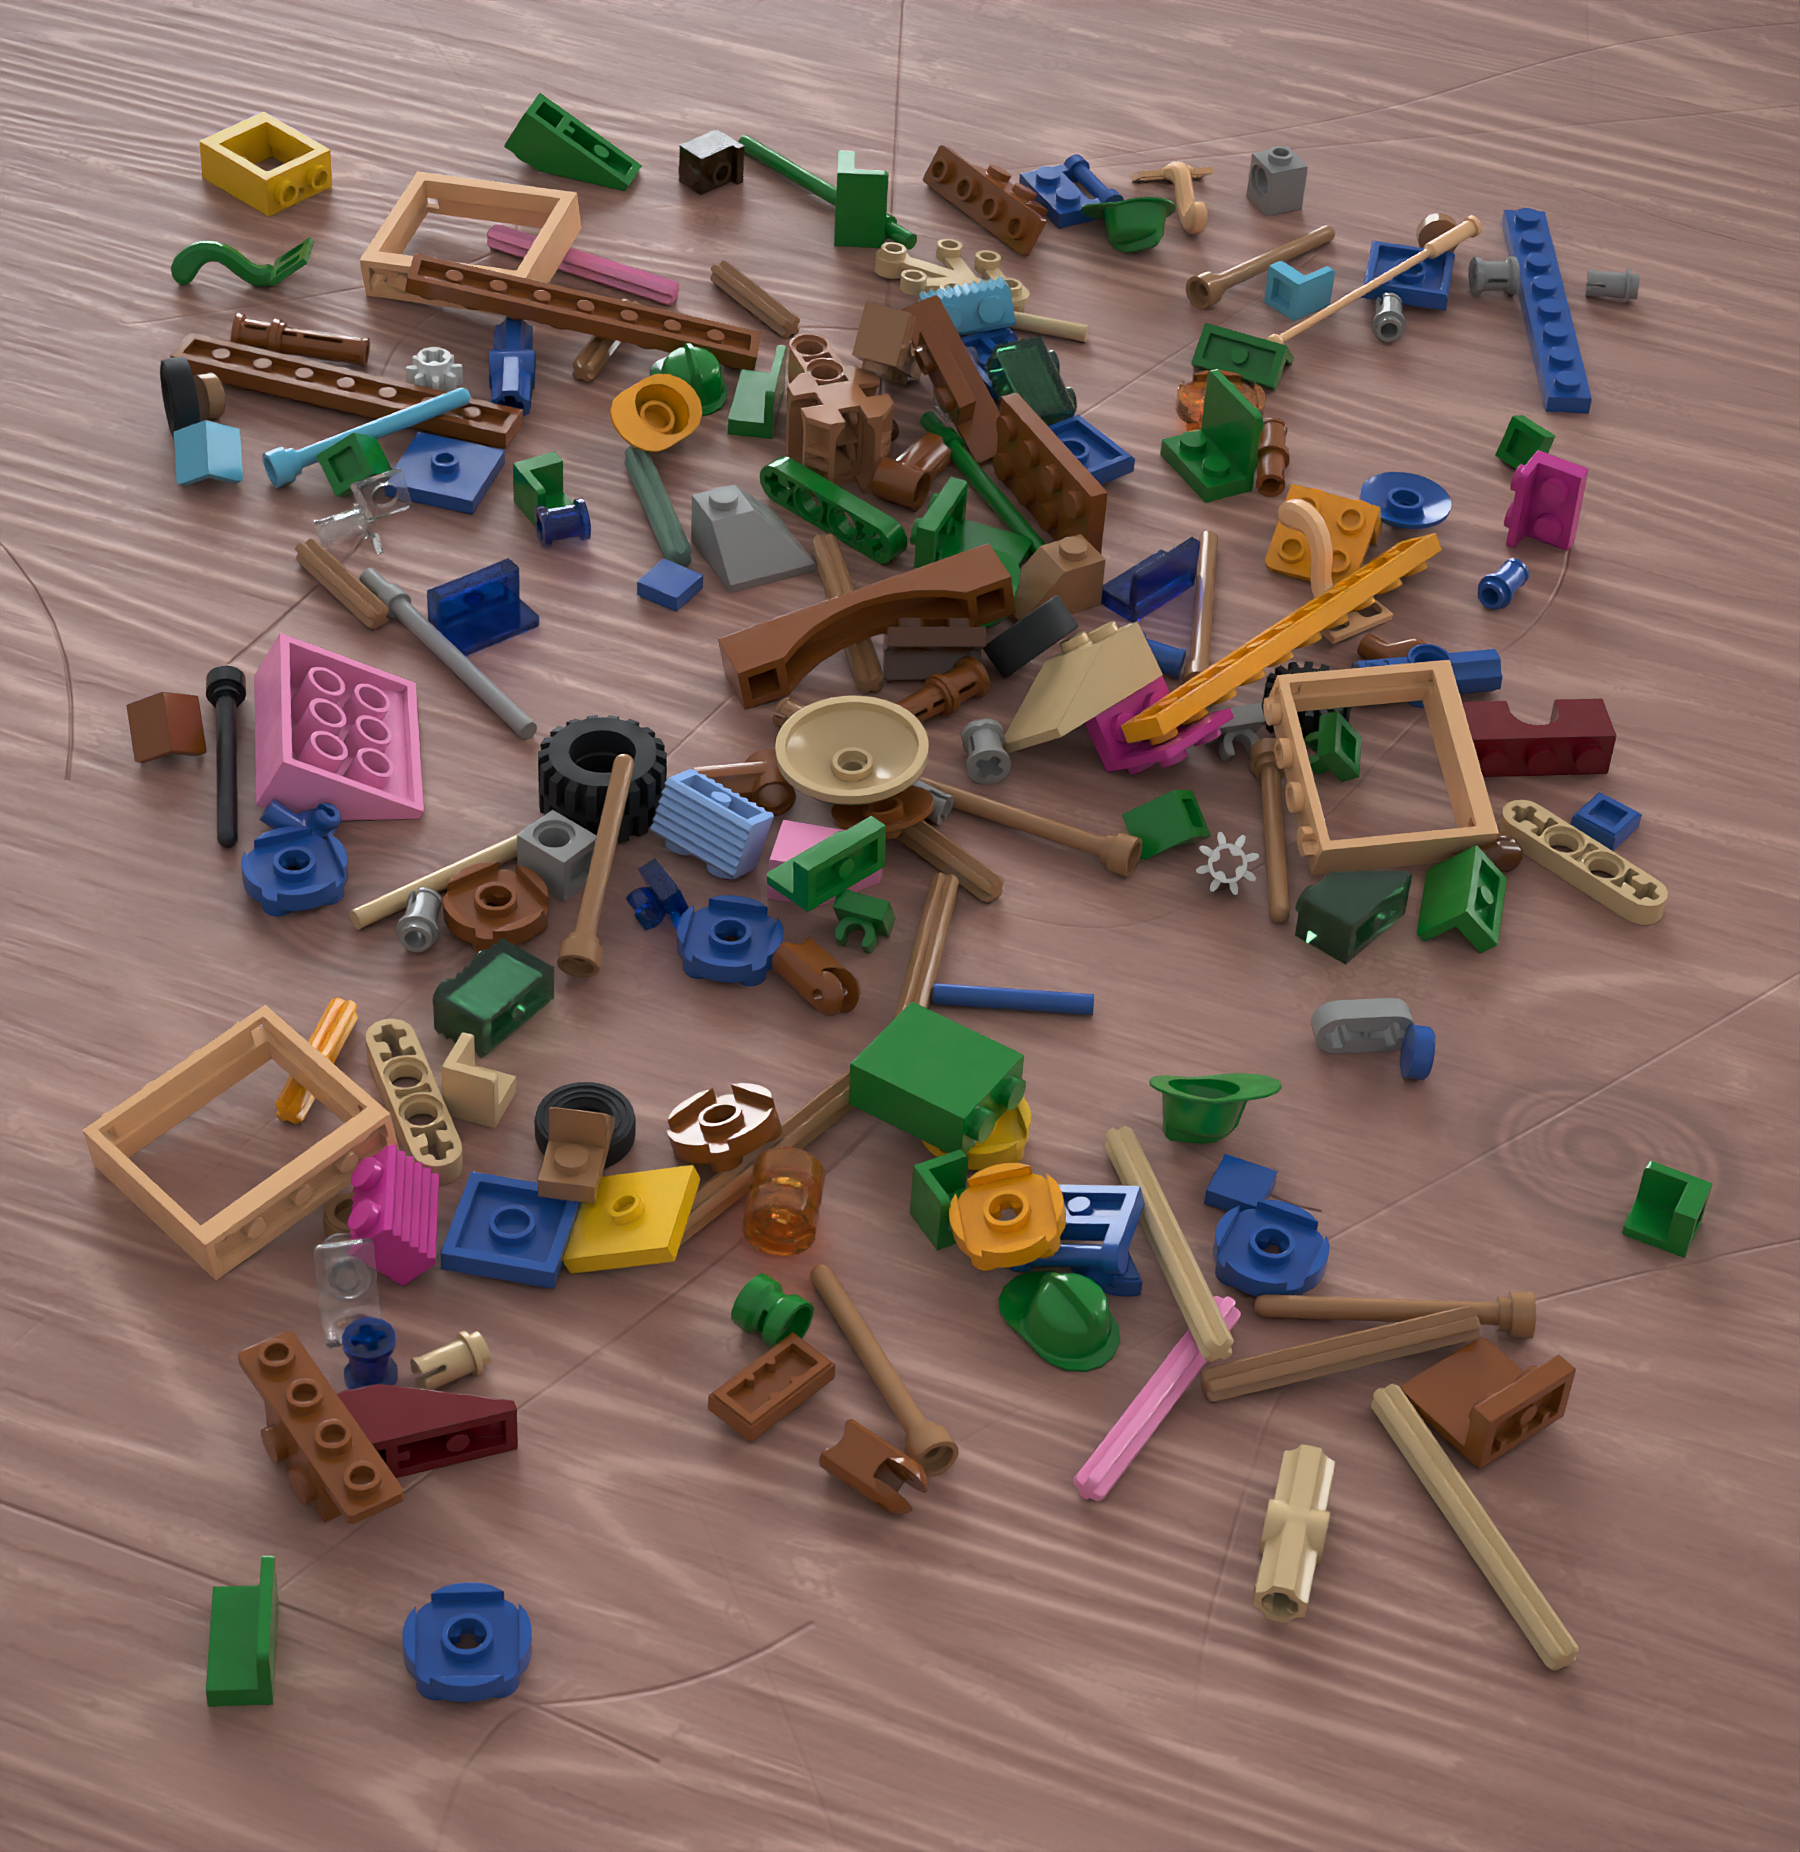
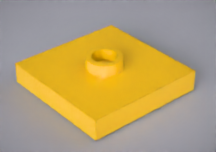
M694 1165L602 1176L595 1204L584 1202L581 1204L562 1260L569 1273L674 1262L701 1180Z

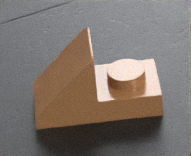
M558 1107L549 1108V1141L538 1177V1197L595 1204L615 1128V1117L605 1113Z

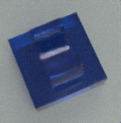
M654 858L638 868L646 887L635 889L626 897V900L635 911L634 916L645 931L658 926L665 916L677 931L679 919L689 907L678 886L657 859Z

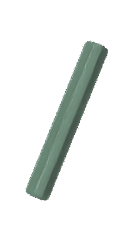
M630 446L624 452L626 456L624 463L664 557L686 567L692 560L690 557L692 549L652 457L648 451H642Z

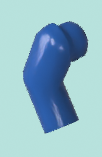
M273 799L263 811L259 820L272 829L286 826L312 828V836L327 839V833L333 835L336 832L337 826L341 821V815L339 810L330 803H321L317 808L295 813L276 799Z

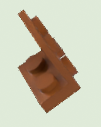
M1479 1337L1403 1383L1400 1388L1417 1413L1472 1464L1481 1469L1564 1416L1576 1369L1562 1356L1557 1355L1539 1367L1533 1365L1523 1371L1484 1337Z

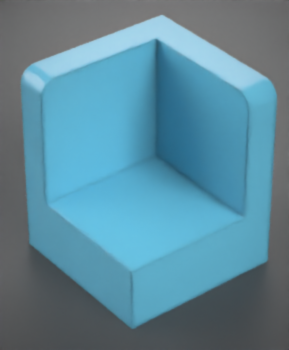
M1282 260L1269 265L1264 302L1292 321L1330 305L1335 270L1326 266L1305 276Z
M204 420L174 431L176 481L178 484L188 486L207 478L233 484L243 480L239 428Z

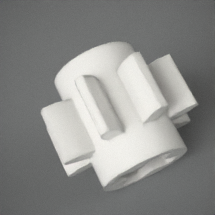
M440 347L422 349L418 352L417 356H412L413 365L406 366L407 383L445 392L455 390L457 385L463 384L462 364H454V355Z
M1221 831L1218 832L1217 836L1219 846L1214 850L1204 845L1200 846V851L1209 856L1207 865L1198 867L1196 872L1199 874L1210 872L1214 877L1210 885V891L1214 892L1221 882L1229 883L1231 892L1236 895L1238 894L1236 881L1242 878V876L1249 881L1256 880L1255 875L1246 869L1247 862L1258 859L1259 853L1245 855L1241 849L1246 838L1243 834L1238 837L1235 844L1226 843L1225 836ZM1229 848L1232 856L1241 855L1243 859V864L1235 867L1236 876L1226 878L1223 870L1215 871L1212 863L1220 859L1219 851Z

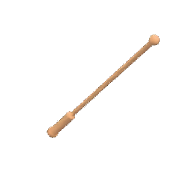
M1475 216L1465 218L1461 224L1425 244L1424 250L1282 334L1270 335L1267 340L1283 344L1285 341L1424 259H1434L1468 238L1478 236L1482 232L1481 222Z

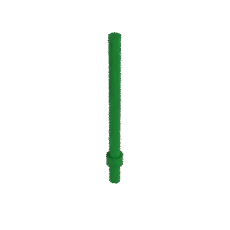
M743 135L740 137L738 142L744 145V153L836 206V187L750 136ZM886 212L885 240L891 239L896 243L904 245L907 250L912 249L917 243V236L897 224L896 218Z
M928 411L924 413L920 418V425L926 432L942 437L944 444L951 449L950 460L1010 531L1027 536L1032 540L1030 554L1033 555L1040 546L1045 545L1046 543L966 451L964 440L953 428L946 427L934 412Z

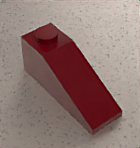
M385 1384L348 1389L337 1393L395 1478L518 1449L517 1408L514 1400Z

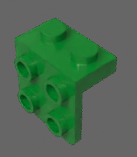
M954 477L949 478L940 493L935 492L932 495L927 513L923 518L918 517L915 520L910 535V543L915 545L914 569L987 543L992 548L1007 551L1017 560L1019 568H1021L1031 552L1032 540L1027 536L965 520L968 481Z

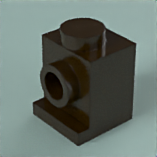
M717 129L679 145V182L700 195L731 181L737 185L742 183L744 174V145Z

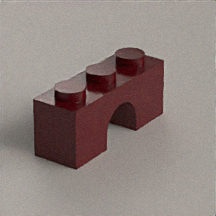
M1602 698L1554 700L1550 723L1545 725H1532L1518 720L1512 715L1507 701L1462 702L1483 777L1608 774L1617 735Z

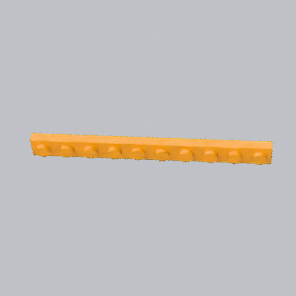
M1436 533L1397 543L1120 725L1127 742L1133 743L1149 739L1151 745H1157L1174 738L1179 734L1177 726L1180 724L1187 725L1208 715L1207 706L1217 705L1232 699L1237 695L1235 689L1237 686H1245L1266 676L1264 668L1274 667L1294 657L1292 652L1294 648H1303L1317 642L1322 638L1321 630H1329L1344 624L1349 620L1348 612H1356L1367 608L1376 602L1375 594H1383L1401 586V577H1408L1423 571L1428 567L1426 560L1442 550Z

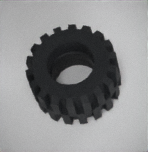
M598 715L586 716L584 720L575 718L567 721L566 727L557 726L550 731V737L543 739L541 751H538L540 813L546 815L551 810H554L597 836L614 760L620 754H628L634 760V769L617 842L629 841V837L632 835L638 837L648 832V827H651L654 823L653 818L657 814L656 809L660 805L658 801L663 796L661 792L666 787L664 783L667 778V752H665L664 743L660 738H655V732L649 727L641 728L639 727V722L632 719L621 720L619 716L608 715V717H598Z

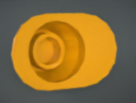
M654 374L644 378L622 391L612 401L610 408L611 421L618 434L630 445L648 452L666 450L685 439L699 426L703 413L701 401L695 390L683 379L670 374Z

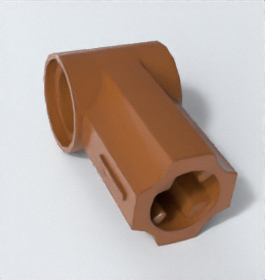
M927 432L922 438H916L896 460L885 457L878 464L872 479L871 489L873 496L912 510L920 509L928 496L931 482L950 463L951 449L944 444L941 436Z
M764 749L750 755L745 763L693 767L699 774H704L707 778L714 779L715 783L722 784L724 788L731 789L733 793H739L740 797L747 798L749 802L756 803L757 807H763L765 811L772 812L774 816L787 812L795 804V789L780 773L776 762L775 750Z

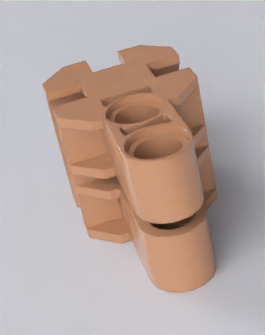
M811 333L797 335L789 343L785 456L797 461L836 485L855 481L863 494L872 493V479L876 468L882 459L890 457L894 402L889 394L876 395V390L880 386V380L875 372L852 365L844 366L825 337Z

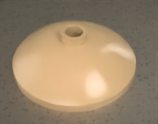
M840 696L817 701L793 714L783 724L777 735L775 754L780 773L790 785L800 792L830 804L865 805L888 799L911 786L920 777L927 765L929 741L924 726L905 708L893 702L875 697Z

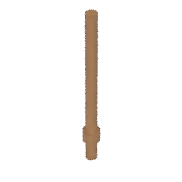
M1205 531L1199 537L1190 660L1184 668L1183 684L1210 667L1209 652L1218 536L1212 531Z

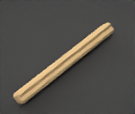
M1124 1126L1117 1130L1112 1127L1105 1135L1108 1140L1105 1143V1149L1122 1185L1141 1187L1145 1204L1139 1222L1202 1357L1209 1362H1213L1218 1358L1226 1360L1232 1355L1231 1346L1234 1340L1132 1128Z
M1390 1384L1385 1388H1378L1373 1393L1374 1399L1371 1402V1408L1540 1658L1553 1671H1557L1564 1666L1569 1667L1575 1662V1655L1579 1651L1576 1642L1402 1389L1395 1384Z

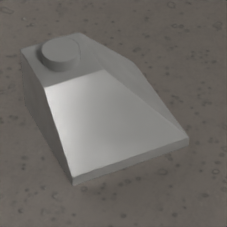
M737 485L716 487L710 491L692 495L691 541L730 593L816 571V563L779 515Z

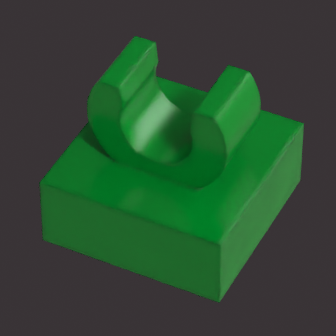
M1515 415L1512 416L1495 456L1517 469L1520 464L1526 465L1537 450L1548 454L1556 436L1527 417Z
M1338 711L1321 715L1319 731L1307 735L1305 743L1314 752H1317L1313 756H1308L1312 772L1314 774H1322L1330 769L1341 782L1359 778L1362 737Z
M844 890L836 896L833 904V909L839 920L835 928V938L838 945L844 947L848 935L852 931L861 930L865 932L861 945L865 953L870 954L877 945V934L890 937L896 917L889 901Z

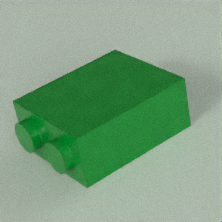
M911 1002L850 1063L849 1104L947 1153L961 1149L966 1154L977 1142L983 1143L989 1137L995 1122L1007 1109L1010 1111L1014 1110L1022 1100L1026 1089V1081L1022 1079L1024 1055Z

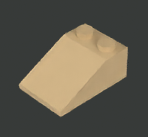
M1112 621L1094 629L1088 635L1086 631H1082L1060 642L1059 645L1062 651L1044 662L1004 735L1005 743L1003 749L1007 753H1011L1060 738L1162 676L1160 667L1138 622L1118 628L1115 621Z

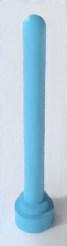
M457 388L296 451L293 448L286 450L283 447L275 448L262 455L266 473L276 488L294 482L296 476L302 474V468L319 462L316 455L353 432L379 439L465 406L469 403L471 395L467 389Z

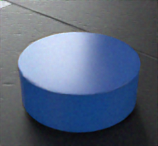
M1410 1024L1405 1031L1401 1047V1075L1403 1078L1424 1080L1429 1076L1433 1066L1435 1034L1431 1027Z

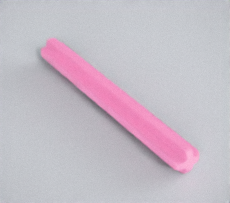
M494 224L487 232V245L491 249L524 259L537 236ZM571 247L557 269L668 306L672 305L679 296V283L677 281Z
M1214 1296L1213 1298L1229 1331H1231L1241 1316V1312L1234 1306L1236 1301L1229 1296L1225 1297V1299ZM1189 1328L1075 1475L1073 1484L1080 1491L1079 1496L1082 1499L1088 1501L1091 1498L1099 1502L1107 1496L1208 1362L1202 1357Z

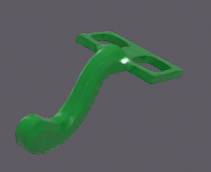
M309 237L277 258L273 266L270 264H254L236 249L218 241H196L185 246L174 257L171 266L172 277L181 285L189 284L204 264L219 262L242 280L254 286L273 287L308 264L314 241Z

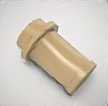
M462 1331L457 1334L456 1341L420 1357L412 1358L410 1365L413 1374L417 1372L424 1374L437 1368L435 1371L415 1379L420 1389L434 1390L470 1373L475 1377L482 1375L483 1367L490 1365L492 1359L488 1346L479 1332L476 1331L468 1334L466 1331Z

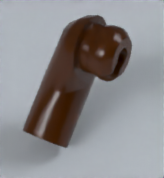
M1509 835L1497 837L1493 843L1478 846L1494 865L1503 872L1514 870L1523 859V849L1518 845L1517 840ZM1459 851V852L1453 853V856H1455V855H1457V854H1459V853H1461V852H1463V851Z

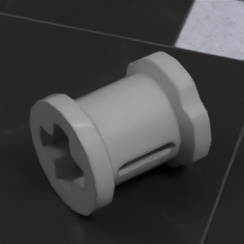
M1508 256L1505 261H1483L1481 257L1472 258L1468 271L1469 289L1472 295H1480L1482 291H1505L1508 295L1517 293L1520 278L1517 257Z
M988 718L975 720L967 724L961 732V740L964 751L969 755L966 760V771L969 778L983 785L1000 782L1007 777L1011 770L1010 757L1003 749L1005 737L1002 725L996 720Z

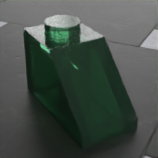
M1404 870L1330 872L1315 886H1307L1300 894L1295 907L1298 913L1295 936L1346 965L1405 914L1412 875Z

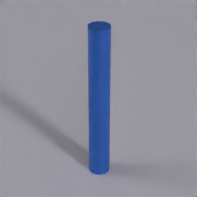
M934 983L932 1004L1093 1015L1094 994Z

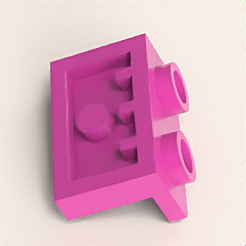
M1539 450L1536 451L1526 465L1520 464L1513 475L1510 489L1515 491L1514 501L1509 506L1504 519V526L1509 528L1506 545L1515 548L1526 535L1568 551L1575 541L1589 469Z

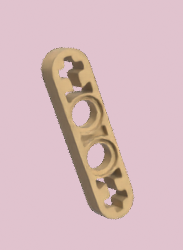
M1513 800L1503 807L1498 830L1499 835H1509L1515 838L1518 845L1523 849L1524 855L1627 921L1639 925H1652L1661 920L1668 898V891L1666 886L1659 880L1539 804L1528 800ZM1550 846H1565L1572 849L1574 852H1560L1551 848ZM1591 871L1607 872L1614 877H1598L1592 874Z
M383 1019L375 1022L368 1028L365 1034L367 1061L387 1111L391 1114L392 1123L406 1156H414V1162H422L423 1168H431V1173H439V1186L452 1183L460 1177L463 1170L462 1142L417 1035L411 1025L403 1020ZM388 1044H393L395 1049H399V1056L392 1058ZM401 1077H413L420 1081L417 1085L409 1088H401L392 1084L394 1080ZM417 1114L431 1115L436 1119L432 1123L422 1126L413 1125L407 1121L411 1116ZM436 1144V1151L441 1160H436L433 1155H429V1146Z

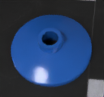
M1386 472L1372 476L1363 483L1359 495L1360 500L1381 508V522L1397 528L1424 529L1442 523L1448 517L1451 510L1450 496L1443 487L1426 477L1407 472Z

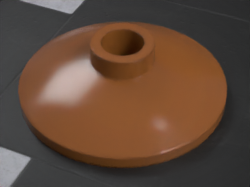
M911 785L900 793L876 803L853 806L834 804L831 815L833 823L843 830H847L872 816L886 825V840L898 837L903 829L929 816L934 808V800L928 790Z

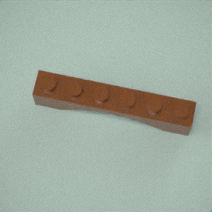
M990 544L978 546L718 638L725 676L745 710L791 694L800 681L822 661L855 642L857 643L883 634L887 627H896L897 618H924L925 627L945 626V619L973 618L974 627H978L1015 614L1012 580Z

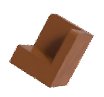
M160 692L126 705L136 762L147 763L170 754L200 756L207 752L198 696Z

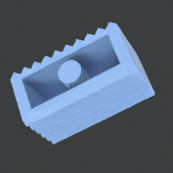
M689 769L669 777L664 783L666 787L661 792L663 796L658 801L660 805L656 809L657 814L653 818L654 823L651 825L650 831L665 839V846L672 852L680 855H693L707 863L706 869L716 877L736 879L755 870L774 817L773 813L765 811L763 807H757L756 803L749 802L747 798L740 797L739 793H733L731 789L724 788L722 784L715 783L714 779H709L706 775L699 774L697 770Z

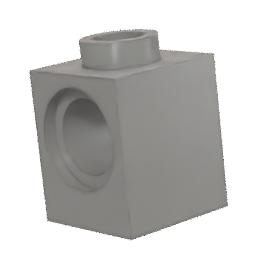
M1274 146L1269 150L1252 153L1246 196L1266 217L1301 210L1308 166L1289 146Z
M551 810L536 822L527 825L517 835V865L527 867L537 873L547 885L548 893L565 902L586 885L597 836L556 811Z

